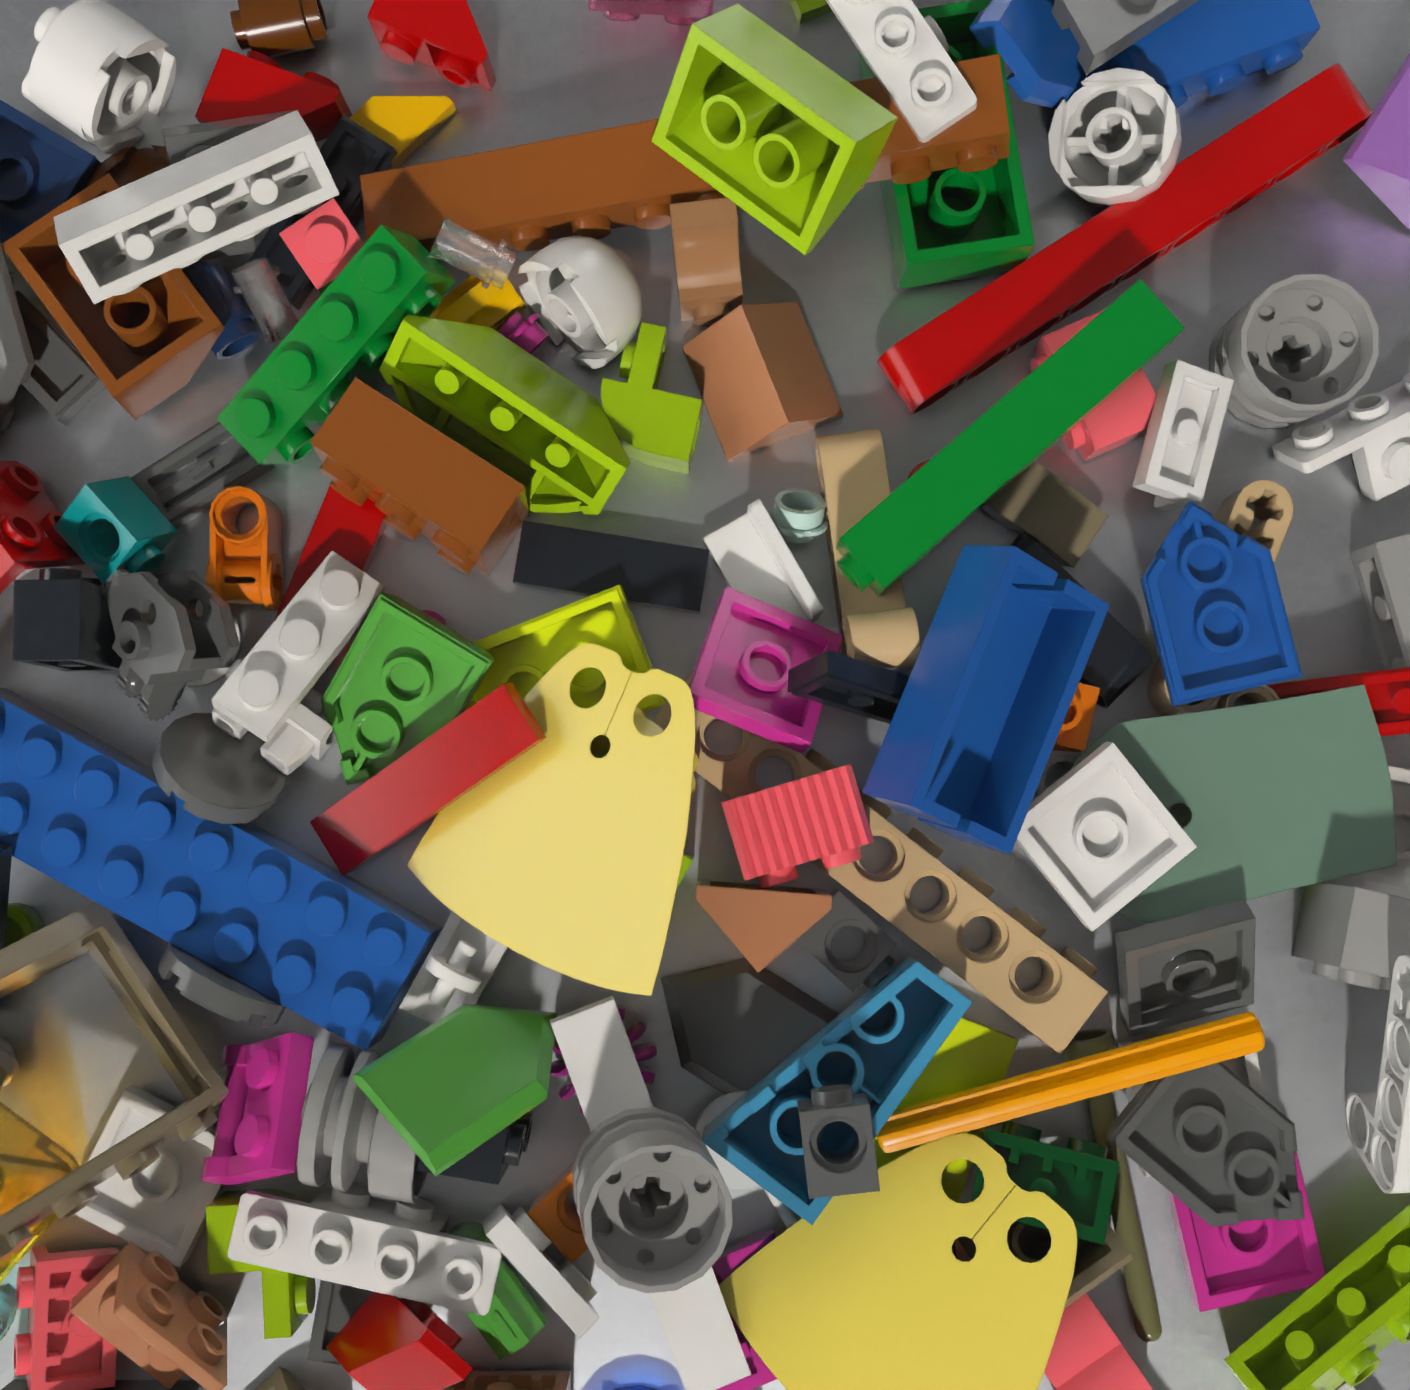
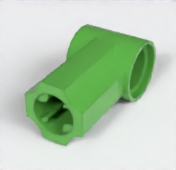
M475 1221L460 1223L448 1232L451 1235L493 1244L486 1236L483 1224ZM503 1257L501 1258L489 1312L484 1316L465 1312L499 1360L509 1355L512 1356L529 1343L547 1323L546 1316Z

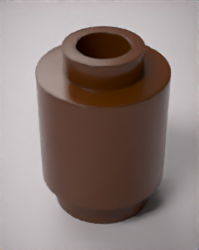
M238 0L239 10L230 12L234 34L241 50L251 49L270 58L316 48V41L329 38L327 21L321 0Z

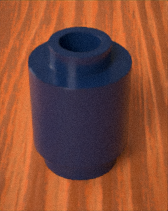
M198 261L182 269L183 273L224 326V330L211 348L218 360L230 359L253 346L261 336L255 325L258 317L226 267L222 264L209 265L206 261Z

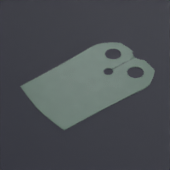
M1364 684L1250 705L1118 723L1089 745L1072 766L1074 768L1106 741L1113 742L1128 762L1137 769L1141 778L1168 811L1173 805L1182 803L1187 805L1192 812L1190 822L1182 827V829L1197 848L1116 912L1141 922L1155 923L1193 913L1209 906H1219L1242 899L1248 901L1298 887L1397 866L1394 801L1390 772L1382 739Z

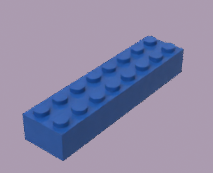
M0 687V841L13 846V857L364 1051H367L383 1039L443 927L348 875L342 876L339 870L251 822L221 824L196 817L183 809L185 801L177 797L173 791L168 797L160 788L153 768L9 689Z

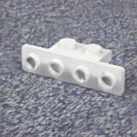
M826 0L920 142H928L977 108V97L948 55V43L940 27L930 15L923 18L912 0Z
M1410 372L1403 377V381L1379 393H1370L1357 397L1348 404L1347 409L1323 421H1313L1299 426L1293 431L1291 437L1272 446L1275 459L1304 474H1308L1352 453L1361 494L1374 501H1378L1410 485Z
M352 1184L346 1192L338 1191L334 1188H325L311 1203L253 1190L246 1191L240 1197L229 1244L228 1257L234 1261L484 1316L491 1307L502 1252L492 1243L447 1234L446 1230L450 1215L434 1212L435 1205L428 1201L418 1199L413 1204L402 1201L392 1203L371 1198L368 1188Z

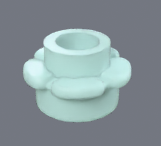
M783 490L775 496L774 509L768 511L775 526L778 527L777 529L782 538L790 543L802 544L810 542L815 536L824 533L828 528L827 514L824 512L825 501L822 496L810 490Z

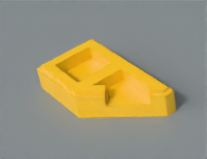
M372 96L349 119L395 148L398 153L391 162L393 164L390 168L391 170L397 169L457 111L454 102L447 96Z

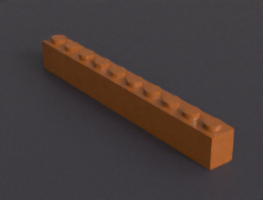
M995 54L954 62L976 95L977 108L925 143L917 139L877 77L849 82L898 117L880 157L865 183L891 179L897 184H910L928 178L932 171L958 167V170L962 172H978L991 168L999 159L1009 158L1010 130L1000 55ZM659 119L360 175L367 240L382 224L413 235L436 260L452 258L459 262L483 260L489 256V251L509 247L518 251H536L548 246L550 240L580 235L598 240L610 235L611 229L632 225L640 229H659L671 224L669 204L727 197L651 142ZM865 183L862 185L859 191L865 187Z

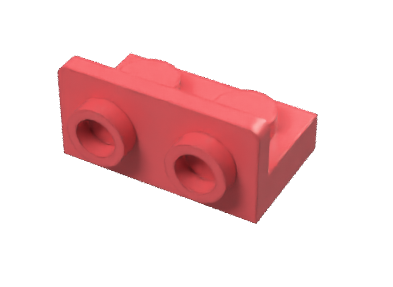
M45 1245L31 1246L30 1266L18 1268L16 1286L17 1309L28 1308L27 1333L15 1334L13 1354L14 1376L25 1375L28 1390H93L115 1387L117 1348L70 1312L72 1298L120 1252L118 1247L48 1253Z

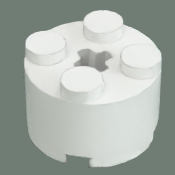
M78 0L63 11L58 7H50L40 16L34 30L35 38L39 43L33 55L29 73L22 84L23 96L81 138L107 154H114L119 152L120 149L134 145L145 134L135 126L147 111L159 116L172 92L177 65L175 56L165 50V47L169 45L106 0Z

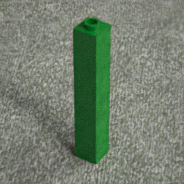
M1139 279L842 535L836 547V550L842 555L836 562L842 573L858 590L863 591L869 586L879 597L1165 350L1185 327L1148 286Z

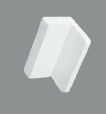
M1178 359L1164 365L1132 485L1134 488L1156 495L1154 508L1170 511L1185 507L1189 501L1195 504L1202 503L1234 380Z
M760 499L748 505L745 515L703 538L705 547L710 550L713 561L730 588L807 621L814 622L820 618L824 611L823 606Z

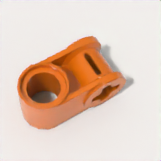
M242 486L227 488L220 492L211 503L209 513L210 549L206 570V583L228 605L264 604L268 611H278L285 595V572L282 562L284 525L282 512L275 502L250 488ZM255 504L259 512L258 523L253 530L240 535L236 527L237 514L246 505ZM238 581H255V583H237V582H238Z

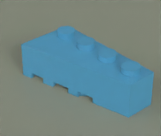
M909 955L875 986L866 991L706 1125L702 1142L813 1225L833 1196L809 1199L797 1101L811 1099L810 1090L816 1087L838 1084L851 1085L853 1094H866L870 1104L873 1136L875 1139L972 1004V1001ZM831 1122L821 1129L817 1137V1143L823 1150L829 1153H843L853 1145L856 1131L845 1122Z

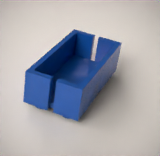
M963 545L862 793L907 815L918 817L917 820L961 841L1011 855L1110 604L1069 579L1057 578L1058 572L1015 546Z

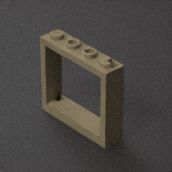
M96 902L0 950V999L88 952L186 1101L0 1216V1260L29 1242L33 1238L29 1228L55 1212L58 1219L62 1221L91 1203L99 1195L94 1187L114 1174L119 1173L124 1181L147 1168L160 1157L156 1150L160 1145L176 1135H179L183 1142H187L208 1129L218 1120L214 1111L217 1110L229 1093V1090L110 911Z

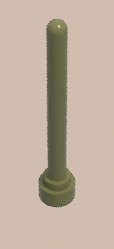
M1089 1029L1077 1032L1063 1051L1065 1061L1068 1062L1115 1049L1116 1044L1113 1031L1110 1029ZM1109 1092L1088 1098L1087 1102L1096 1143L1108 1147L1106 1159L1119 1162L1110 1211L1116 1235L1134 1258L1122 1268L1135 1330L1141 1340L1151 1343L1160 1338L1162 1326L1126 1155L1106 1138L1111 1124L1117 1118L1113 1094Z

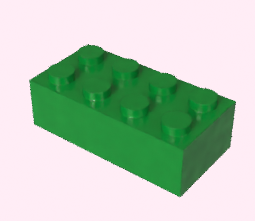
M971 0L918 8L923 18L930 15L940 27L948 43L949 51L947 53L953 62L999 54L993 44L986 49L983 48L970 30V26L978 13L986 9L991 0ZM858 51L863 80L876 77ZM1001 55L1000 63L1010 130L1009 158L999 159L991 168L978 172H962L958 170V167L932 171L928 178L910 184H897L891 179L880 181L898 289L1007 273L1026 261L1035 246Z

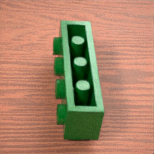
M381 224L216 419L259 464L298 463L314 449L310 444L311 440L355 377L366 384L380 369L402 320L408 314L429 317L438 308L442 296L456 280L413 235Z

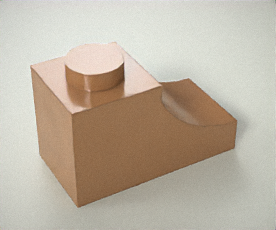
M728 198L669 204L672 251L681 321L694 320V323L698 326H711L738 306L743 305L736 204Z

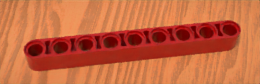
M1339 63L1330 66L1176 164L1166 180L1154 192L1137 201L1110 206L903 338L888 349L877 360V364L911 415L926 409L1331 150L1361 129L1373 111Z

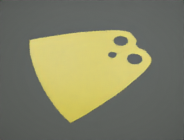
M586 643L576 647L562 657L523 699L547 738L447 806L440 815L438 813L414 851L407 867L444 905L472 926L509 949L552 970L595 986L614 991L651 996L667 938L688 830L696 739L694 700L691 689L681 678L660 669H651L646 673L632 672L623 665L622 658L617 652L598 644ZM588 667L597 668L605 678V693L600 702L595 706L586 709L580 708L571 699V682L582 669ZM652 694L662 695L671 706L672 715L670 723L659 735L652 737L644 736L637 730L634 724L635 709L646 696ZM605 735L609 738L611 744L610 751L602 758H595L590 750L591 742L595 737Z
M968 1133L952 1134L921 1145L878 1169L880 1191L833 1196L813 1225L801 1218L738 1267L719 1285L725 1304L736 1324L762 1361L786 1390H1038L1072 1283L1077 1255V1230L1073 1219L1045 1193L1039 1191L1028 1192L1018 1187L1007 1173V1165L1004 1158L984 1140ZM958 1159L970 1160L975 1163L982 1171L984 1177V1189L980 1196L973 1202L966 1204L956 1203L948 1198L941 1184L942 1173L945 1167ZM1033 1217L1043 1222L1049 1229L1051 1248L1048 1254L1040 1261L1033 1263L1023 1262L1016 1258L1009 1250L1007 1243L1008 1230L1017 1219ZM963 1236L972 1239L976 1245L974 1258L965 1262L956 1259L952 1252L954 1240Z

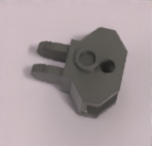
M194 570L159 574L157 578L151 572H136L113 576L106 601L116 637L112 649L122 658L118 670L120 674L116 676L118 678L116 681L117 687L129 698L131 696L134 698L141 696L138 699L139 704H137L140 708L139 711L150 721L153 719L158 721L159 719H164L167 715L170 716V713L175 711V707L178 705L177 701L181 699L187 681L202 680L205 670L228 668L233 664L240 644L231 609ZM198 600H200L203 606V616H197L196 613Z

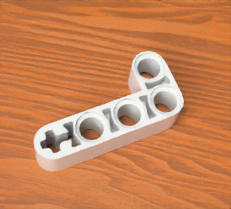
M1410 955L1399 956L1395 961L1378 1090L1375 1092H1351L1345 1104L1346 1127L1349 1138L1379 1188L1388 1194L1410 1193Z

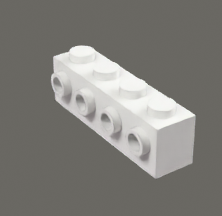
M295 110L54 216L53 219L59 247L92 302L96 304L112 296L131 292L143 282L174 268L189 266L197 262L204 255L230 243L249 239L260 233L264 228L288 217L312 211L324 201L340 194L311 131L298 110Z

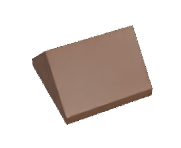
M797 301L740 305L682 346L727 462L843 418V412Z
M697 880L695 899L758 973L832 909V895L823 889L775 885L760 889L759 884Z

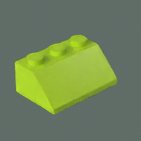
M737 3L691 25L651 142L802 254L806 255L814 249L869 178L898 117Z

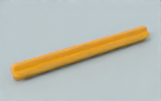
M1244 1012L895 1109L876 1137L884 1152H895L948 1135L964 1133L1259 1052L1265 1047L1264 1032L1255 1014Z

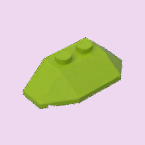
M409 314L402 320L379 369L387 384L393 385L401 407L525 486L529 512L570 513L582 511L583 514L598 515L631 462L597 398L491 327Z

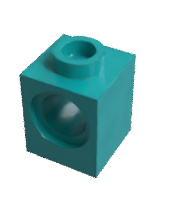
M129 476L86 483L53 527L103 584L111 582L113 576L136 572H154L165 559V554L162 551L178 532Z

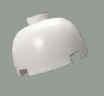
M1118 67L1092 74L1081 82L1083 87L1074 92L1068 102L1063 99L1055 110L1048 133L1050 161L1064 184L1086 201L1108 206L1137 201L1157 190L1175 168L1182 145L1179 112L1166 89L1157 84L1154 78L1143 71Z
M580 235L563 237L538 251L519 267L518 274L527 273L528 280L519 288L530 315L533 313L540 315L537 322L549 333L547 338L556 347L566 340L573 348L579 351V353L571 358L579 365L592 369L605 366L623 351L625 346L634 338L643 314L642 294L637 280V268L630 257L623 251L613 249L604 242L591 237Z

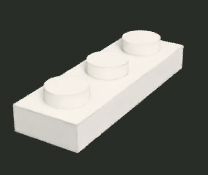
M331 551L211 699L213 707L266 743H269L367 618L380 593L385 592V586L334 551Z

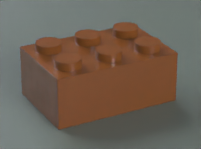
M356 377L310 442L323 462L319 470L332 480L329 485L336 492L361 507L367 498L375 502V506L386 514L383 520L389 526L413 541L417 539L420 533L423 534L439 548L436 554L442 560L466 575H469L472 569L476 568L489 576L521 529L523 520L526 521L529 517L526 491L523 484Z

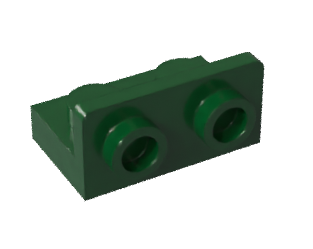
M1010 1121L1003 1122L1001 1132L988 1128L985 1129L983 1140L1004 1158L1007 1165V1173L1018 1187L1028 1192L1039 1191L1045 1193L1073 1219L1077 1230V1238L1104 1245L1119 1168L1118 1161L1106 1159L1107 1146L1068 1137L1066 1148L1040 1142L1042 1130ZM977 1167L970 1202L977 1199L984 1189V1177L979 1167ZM1023 1217L1016 1220V1222L1049 1230L1043 1222L1033 1217Z

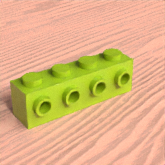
M1410 1205L1224 1359L1236 1379L1246 1390H1335L1344 1381L1350 1387H1354L1363 1382L1377 1369L1381 1360L1376 1354L1397 1338L1401 1344H1406L1410 1341Z

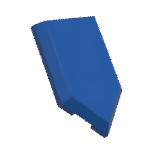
M991 0L987 8L978 13L970 26V30L983 48L986 49L992 44L1012 71L1006 80L1022 101L1057 109L1063 99L1068 102L1073 93L1083 87L1081 84L1083 80L1094 73L1109 70L1107 61L1086 75L1077 59L1080 46L1070 28L1060 29L1051 12L1055 3L1054 0Z
M1192 501L1187 502L1140 579L1172 707L1303 677L1270 549L1247 535L1243 537L1212 518L1213 514Z

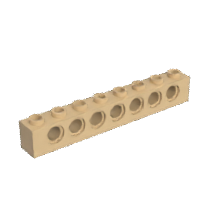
M693 670L684 680L687 683V685L689 684ZM669 702L664 705L652 721L663 730L670 723L672 715ZM695 709V752L699 759V767L695 772L729 799L762 790L756 782L755 773L759 763L767 758H779L787 763L792 774L791 781L838 768L812 748L804 757L795 750L742 728H739L742 734L740 747L728 755L716 754L707 747L704 735L707 727L719 719ZM861 788L859 792L872 835L884 838L891 847L892 857L889 865L880 872L869 873L861 866L859 860L830 869H824L821 858L810 862L1039 1040L1061 1055L1108 992L1092 980L1098 969L1068 946L1060 954L1040 939L1046 929L1039 922L1016 906L1007 914L989 900V897L995 891L992 886L966 867H963L958 875L937 860L944 851L939 845L914 827H912L907 835L902 833L886 820L892 813V810L886 804L862 793L864 788ZM933 876L942 888L941 901L933 910L919 912L911 902V889L920 878ZM984 916L992 926V939L984 949L969 951L963 942V929L971 919ZM1028 957H1037L1043 966L1041 982L1031 990H1020L1015 982V971L1018 964Z

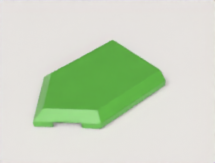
M385 592L380 593L321 699L327 723L333 726L342 759L339 762L347 785L369 780L462 714L494 661L493 657L484 648L398 596Z
M463 1004L353 1074V1080L430 1171L437 1176L548 1098L555 1040L550 1019L556 1018L558 1013Z

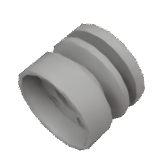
M1296 274L1270 285L1254 300L1238 310L1220 328L1210 352V372L1234 380L1227 408L1238 419L1260 428H1289L1350 400L1369 381L1379 357V327L1369 303L1350 284L1325 274ZM1276 352L1278 357H1288L1290 367L1288 368L1286 363L1275 364L1273 353Z
M338 1043L331 1044L327 1047L319 1062L302 1108V1126L297 1157L298 1180L303 1185L320 1187L326 1181L331 1171V1184L333 1188L346 1192L355 1180L362 1163H367L368 1192L371 1196L415 1204L420 1197L428 1173L417 1171L418 1155L353 1080V1074L379 1058L377 1051L373 1049L363 1050L354 1064V1052L351 1046Z
M654 1107L627 1109L602 1121L582 1143L572 1169L573 1198L577 1206V1213L580 1217L585 1242L597 1267L618 1285L644 1293L678 1290L703 1277L723 1254L733 1227L732 1196L705 1143L702 1142L703 1139L699 1132L679 1115ZM647 1177L656 1178L657 1183H648L645 1194H636L635 1189L643 1188Z

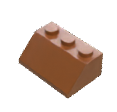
M108 173L2 243L1 247L113 398L136 420L189 383L224 330V326L180 268H174L145 281L138 288L126 294L112 296L96 304L92 302L58 245L53 217L120 188Z

